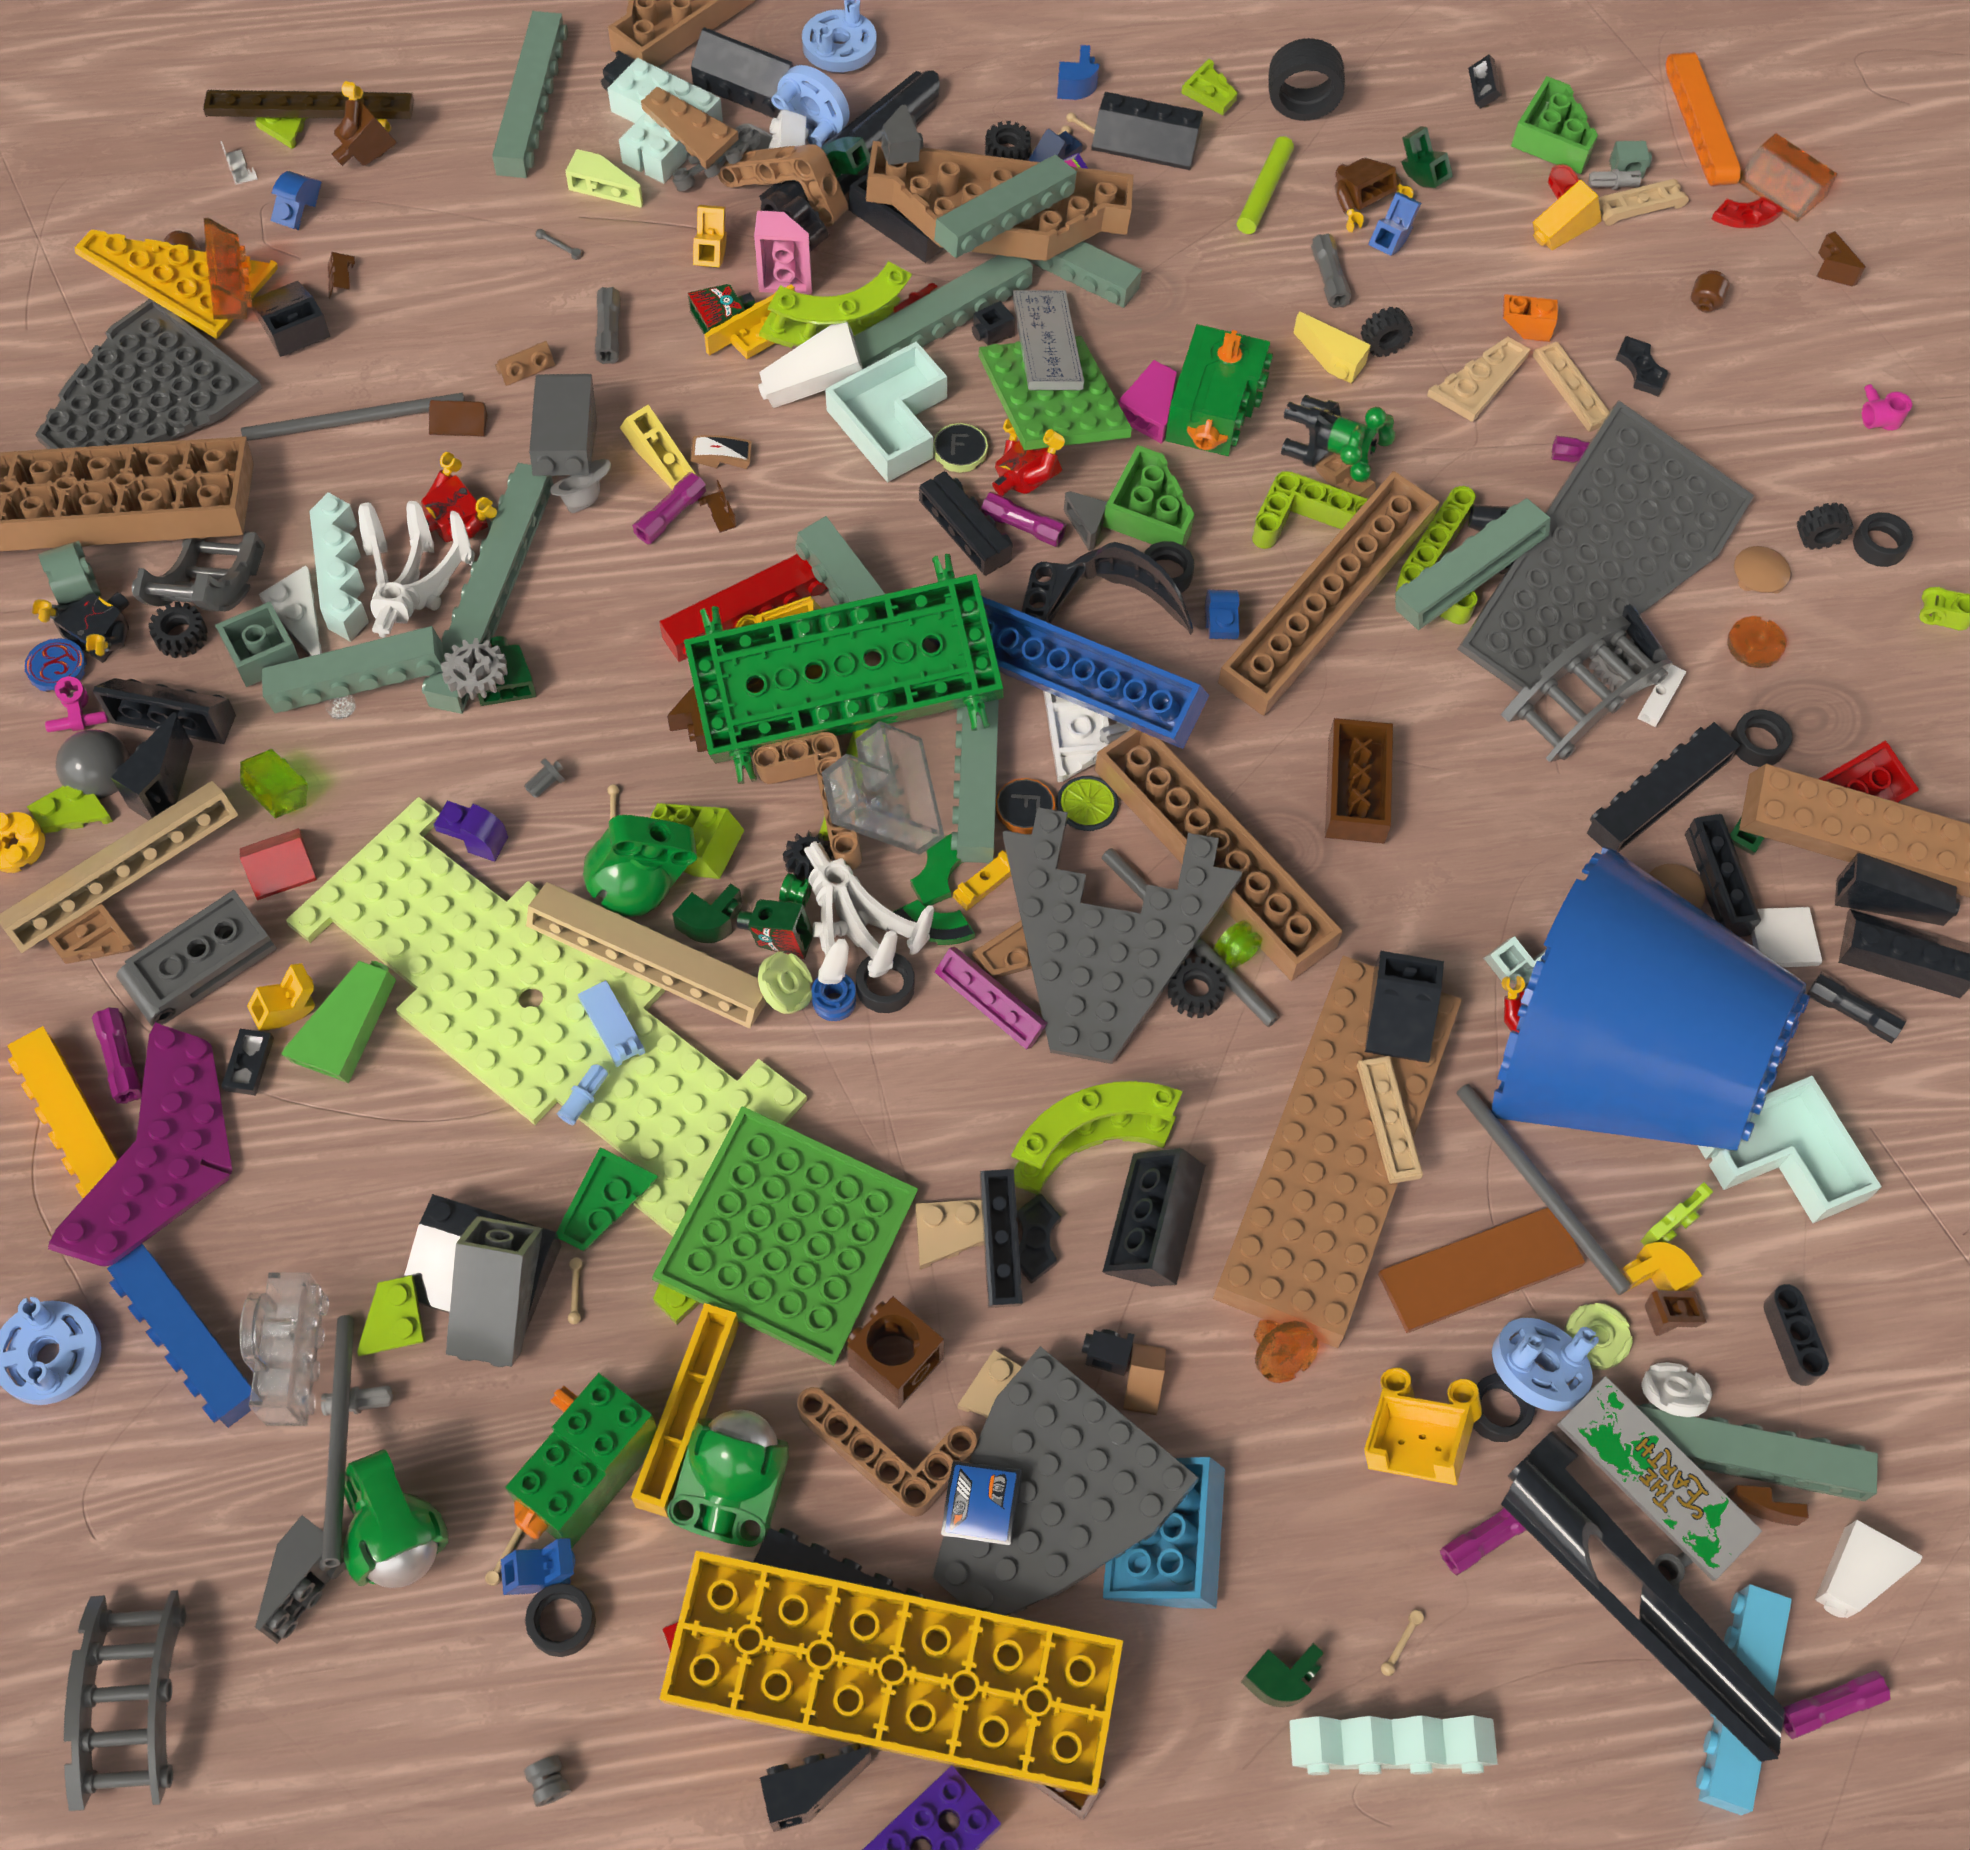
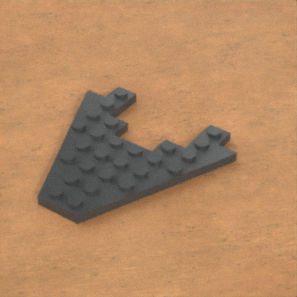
M1038 807L1032 835L1003 831V840L1043 1020L1048 1023L1045 1031L1050 1053L1113 1064L1241 880L1242 871L1214 867L1219 838L1188 833L1177 890L1147 885L1141 913L1084 904L1081 901L1086 874L1057 869L1068 812Z

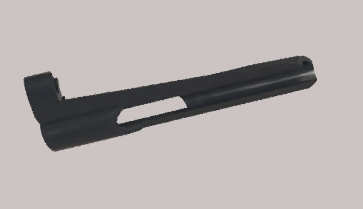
M933 70L915 71L824 145L844 137H862L871 156L873 141L882 142L883 125L901 105L907 106L910 115L915 117L916 125L936 107L940 89L938 73ZM869 164L856 175L841 174L837 178L844 196L849 192L851 184L868 173ZM788 180L774 184L759 196L762 202L761 211L785 212L809 233L810 252L830 236L826 226L819 218L820 214L810 206L806 193L799 181Z
M1552 1430L1508 1475L1513 1483L1501 1505L1760 1762L1779 1759L1784 1708L1565 1469L1579 1455ZM1590 1535H1593L1642 1583L1639 1619L1598 1580L1589 1555L1588 1540Z

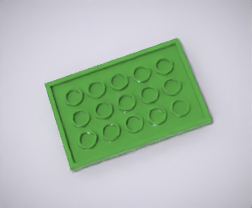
M1075 336L1084 379L1083 390H1028L1020 341L1011 344H991L979 347L978 357L1024 450L1049 448L1043 442L1044 435L1049 429L1064 437V446L1131 438L1132 428L1082 336Z

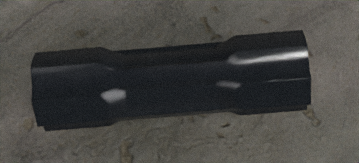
M1823 972L1817 976L1807 993L1813 1000L1828 1008H1834L1866 1026L1870 1032L1891 1044L1898 1037L1906 1023L1905 1018L1885 1007H1878L1848 990L1841 982Z

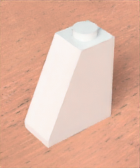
M1856 1520L1844 1528L1815 1600L1823 1604L1824 1609L1830 1614L1841 1618H1848L1861 1611L1919 1564L1923 1556Z

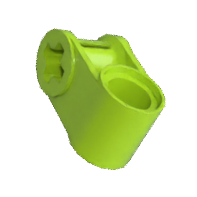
M1930 587L1922 592L1924 606L1920 610L1919 618L1923 623L1948 627L1958 631H1963L1970 627V594L1945 590L1941 587Z

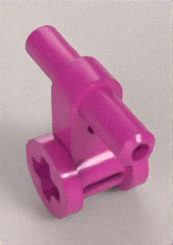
M71 676L63 677L56 683L55 694L63 706L67 708L68 717L46 721L45 727L47 732L67 729L79 731L84 730L85 726L107 723L109 721L104 711L83 714L82 708L87 705L89 696L77 678ZM76 690L75 692H73V697L68 698V696H70L71 694L70 691Z

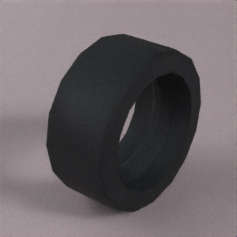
M1885 512L1870 514L1861 522L1854 535V549L1859 557L1869 564L1878 567L1896 565L1904 558L1912 544V530L1899 516ZM1881 531L1887 533L1895 540L1898 547H1881L1871 540L1868 532Z
M1161 541L1152 544L1145 550L1144 553L1155 562L1171 560L1178 563L1183 568V574L1172 578L1180 593L1189 588L1193 579L1194 558L1187 548L1172 541Z
M1764 709L1751 710L1744 714L1731 733V737L1740 744L1736 755L1740 760L1756 767H1761L1765 764L1774 765L1780 762L1792 743V731L1789 724L1780 715ZM1753 727L1764 729L1773 735L1778 746L1775 749L1759 748L1749 741L1745 730Z
M895 953L892 969L902 975L904 980L903 987L894 995L879 996L868 989V963L872 959L870 956L862 960L856 971V991L859 1000L868 1009L877 1013L896 1012L909 1004L914 995L915 973L911 963L904 956Z
M1498 1373L1486 1376L1478 1382L1477 1387L1479 1389L1480 1401L1487 1391L1502 1389L1509 1392L1517 1400L1520 1406V1415L1513 1425L1500 1427L1491 1423L1482 1412L1479 1420L1474 1423L1473 1429L1482 1437L1493 1442H1508L1518 1438L1532 1423L1535 1406L1522 1400L1512 1392Z
M561 1583L547 1586L538 1592L528 1605L525 1617L527 1634L536 1647L547 1655L556 1657L576 1654L585 1647L594 1634L596 1624L594 1607L585 1593L573 1585ZM567 1599L579 1607L582 1616L581 1626L577 1633L569 1640L562 1642L552 1641L545 1637L541 1631L539 1623L541 1613L552 1601Z

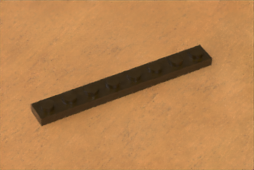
M207 90L203 110L205 116L344 118L346 100H349V97H345L342 92ZM363 92L362 97L357 99V102L361 101L376 119H412L414 106L412 93Z

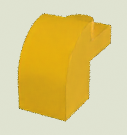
M698 206L693 265L720 267L723 263L727 231H725L726 207Z
M303 963L290 965L281 984L257 987L247 1007L258 1030L282 1028L307 1016L315 1007L311 997L314 990L313 980L307 974Z
M1654 1242L1645 1245L1636 1256L1637 1259L1622 1268L1624 1271L1623 1275L1632 1285L1629 1290L1652 1279L1658 1290L1686 1291L1693 1287L1702 1277V1274L1691 1258L1682 1249L1665 1242Z

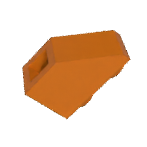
M1504 294L1503 319L1523 339L1550 342L1558 320V300Z

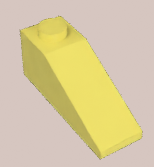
M1302 312L1297 314L1294 328L1296 337L1328 373L1352 384L1367 362L1371 345Z
M646 405L624 420L620 429L632 447L672 490L687 473L693 472L695 474L649 405Z

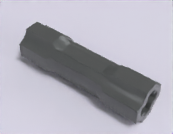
M1329 233L1319 234L1312 239L1311 248L1324 282L1327 302L1332 308H1343L1350 303L1352 295L1337 256V246L1332 235Z
M602 287L597 291L596 307L598 316L595 354L596 360L602 364H614L619 360L618 329L621 297L620 291L614 287Z

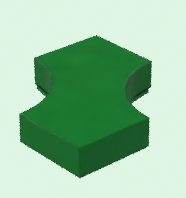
M952 833L925 844L927 863L922 872L910 880L912 889L920 903L925 907L951 897L948 885L949 878L956 867L964 863L961 862V859H957V850H951Z

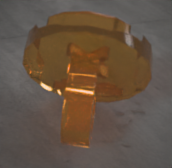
M1265 1319L1258 1322L1254 1331V1338L1259 1343L1255 1355L1256 1368L1270 1382L1283 1383L1296 1378L1294 1374L1300 1370L1303 1372L1307 1370L1317 1355L1318 1339L1304 1322L1290 1321L1279 1324Z

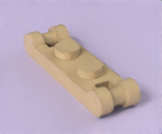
M1671 179L1602 196L1599 198L1600 212L1603 214V221L1606 225L1610 226L1621 219L1673 206L1676 209L1682 208L1689 199L1685 192L1680 191L1681 186L1678 181Z

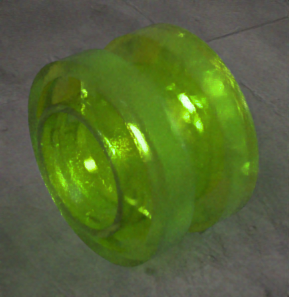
M1246 920L1229 927L1214 946V951L1219 956L1227 955L1225 962L1230 968H1236L1247 962L1254 956L1262 944L1263 938L1257 932L1250 934L1252 927Z

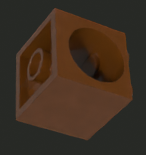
M892 1296L887 1303L881 1301L870 1314L872 1319L864 1328L858 1326L847 1339L849 1343L847 1345L849 1366L899 1409L944 1360V1339ZM887 1336H901L913 1343L914 1356L908 1362L901 1365H884L873 1358V1345Z

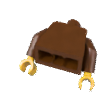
M345 81L342 85V93L345 97H349V100H346L344 118L334 130L335 136L342 144L331 154L341 166L347 163L353 156L362 166H366L374 159L382 157L384 152L393 147L397 142L388 133L391 130V124L387 121L388 119H376L361 101L357 102V99H360L363 95L362 88L356 86L354 82Z
M1361 158L1348 166L1341 164L1336 169L1337 182L1335 184V192L1344 214H1348L1346 228L1351 233L1354 230L1353 222L1357 223L1361 229L1364 220L1361 213L1355 212V208L1361 210L1395 191L1410 198L1413 197L1412 188L1401 185L1403 181L1396 173V167L1388 163Z

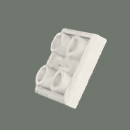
M1809 907L1757 909L1761 921L1751 934L1753 946L1782 967L1819 966L1822 963Z

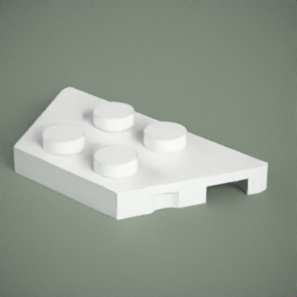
M1043 691L1057 782H1063L1096 763L1097 752L1109 745L1105 742L1102 743L1099 739L1101 736L1099 731L1101 728L1109 726L1108 717Z

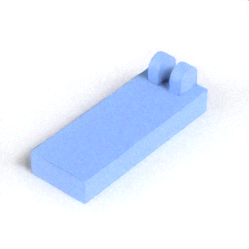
M606 980L578 994L583 1008L616 1067L622 1065V1061L636 1054L640 1056L645 1053L641 1041Z

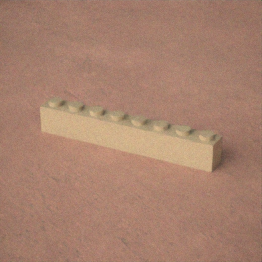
M211 781L0 914V925L19 951L23 953L237 817L238 814L224 792Z
M546 882L528 905L527 927L749 1029L767 1003L760 991L758 977L712 958L702 951L688 947L673 938L655 932L649 927L631 921L618 913L598 906L592 901L585 900L561 887Z

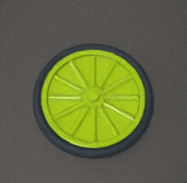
M1080 776L1069 780L1061 787L1056 798V807L1058 811L1068 812L1067 824L1082 831H1095L1106 827L1114 820L1119 809V800L1117 794L1104 780L1093 776Z

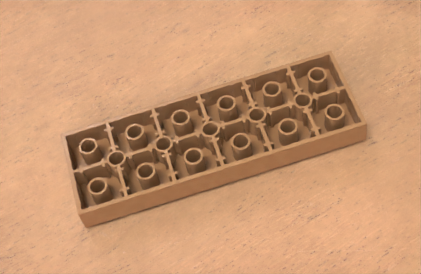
M245 436L0 452V552L56 548L76 541H80L81 546L86 547L102 544L115 545L119 543H144L148 541H174L177 539H203L206 537L243 535L254 467L247 438Z
M1342 956L1213 1296L1214 1300L1335 1348L1339 1347L1345 1336L1398 1184H1389L1357 1068L1358 1061L1386 1057L1365 1052L1374 967L1346 956ZM1441 992L1429 1063L1390 1057L1413 1138L1462 999Z

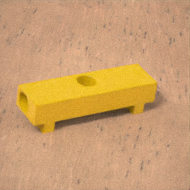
M1006 850L999 852L997 858L965 883L961 882L953 892V898L966 911L1011 877ZM982 877H988L989 879H988V880H982L981 878H982Z

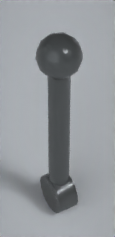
M543 229L536 231L535 235L538 239H545L571 254L574 260L582 257L580 249H572L548 236Z

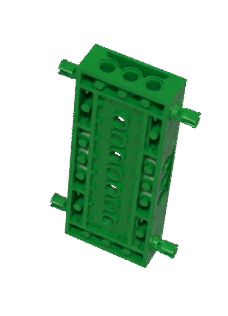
M945 554V569L942 568L938 556L932 558V562L934 563L938 580L936 583L723 631L719 607H712V622L705 608L700 610L706 635L685 639L684 644L710 758L715 764L733 760L738 779L737 782L738 784H745V768L752 782L757 780L751 755L759 747L822 732H829L839 736L962 707H967L972 731H977V715L980 716L984 729L990 727L984 702L1002 699L1004 696L977 574L955 578L951 554ZM929 638L937 639L940 643L939 649L934 653L926 652L923 649L925 640ZM871 651L878 652L881 655L880 663L876 666L867 665L864 662L867 653ZM811 665H819L822 667L823 673L820 678L812 680L806 676L807 668ZM753 678H760L764 681V687L758 693H752L747 688L749 681Z

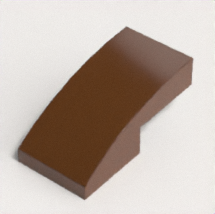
M1736 1485L1726 1493L1740 1509L1771 1522L1798 1526L1809 1518L1808 1504L1773 1502L1772 1488Z

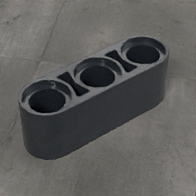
M1783 1284L1775 1289L1764 1301V1312L1791 1380L1798 1385L1809 1386L1826 1373L1829 1367L1828 1358L1801 1291L1793 1285ZM1778 1298L1784 1300L1788 1304L1789 1309L1781 1306ZM1790 1330L1796 1331L1800 1335L1801 1340L1795 1339ZM1803 1361L1808 1362L1812 1366L1813 1372L1805 1369Z

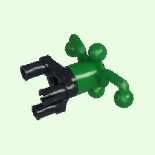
M1304 395L1300 405L1291 401L1287 404L1289 410L1285 408L1284 419L1306 425V428L1309 429V445L1286 438L1282 445L1281 455L1301 460L1304 465L1314 467L1329 452L1340 455L1343 463L1352 465L1350 476L1353 480L1365 482L1371 475L1369 460L1372 458L1377 444L1387 447L1395 440L1394 418L1392 415L1386 414L1382 408L1372 407L1365 414V422L1367 424L1365 425L1341 417L1338 402L1332 400L1326 402L1309 395Z

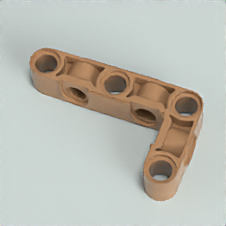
M814 144L744 152L743 158L739 162L729 164L726 161L721 167L720 173L717 174L720 181L727 187H744L749 184H777L788 180L799 181L806 193L810 206L814 211H818L820 214L819 218L827 227L832 226L848 209L845 196L825 152Z

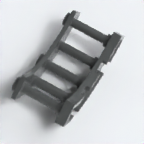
M244 532L243 540L239 544L204 542V539L198 538L184 539L182 551L177 561L163 575L154 576L144 568L138 569L137 578L132 583L133 596L141 603L149 606H166L173 601L194 603L196 606L207 611H229L236 607L250 590L251 586L247 582L250 575H257L265 544L256 532ZM200 553L237 556L230 569L196 566ZM192 578H196L195 582L190 581Z
M1623 616L1604 623L1601 626L1603 631L1595 635L1591 631L1568 647L1540 672L1543 678L1531 689L1525 686L1501 713L1508 722L1520 719L1526 720L1554 747L1546 757L1549 762L1567 759L1575 751L1576 747L1574 745L1609 712L1615 713L1623 706L1627 698L1650 685H1658L1668 675L1666 670L1673 662L1670 659H1666L1654 664L1626 638L1627 633L1625 631L1631 623ZM1608 647H1620L1643 671L1636 675ZM1592 655H1599L1626 682L1614 692H1611L1583 665V661ZM1567 673L1577 675L1603 700L1588 714L1579 708L1557 686L1558 681ZM1543 695L1551 696L1578 722L1563 739L1534 712V705Z
M178 1590L170 1591L163 1610L113 1613L111 1609H107L105 1595L90 1596L78 1628L79 1634L84 1633L81 1649L73 1650L65 1701L64 1742L71 1741L72 1763L64 1765L69 1811L84 1810L91 1794L95 1793L97 1789L149 1785L152 1805H158L162 1801L166 1788H170L172 1785L173 1767L167 1761L166 1708L167 1702H170L172 1697V1681L169 1679L175 1643L180 1627H183L186 1622V1608L184 1604L180 1605ZM159 1625L156 1642L103 1646L106 1635L112 1628ZM153 1658L150 1684L97 1688L95 1684L98 1665H101L102 1661ZM148 1700L147 1728L95 1732L91 1728L92 1707H95L96 1703ZM147 1744L148 1770L97 1773L96 1770H93L92 1751L94 1748Z

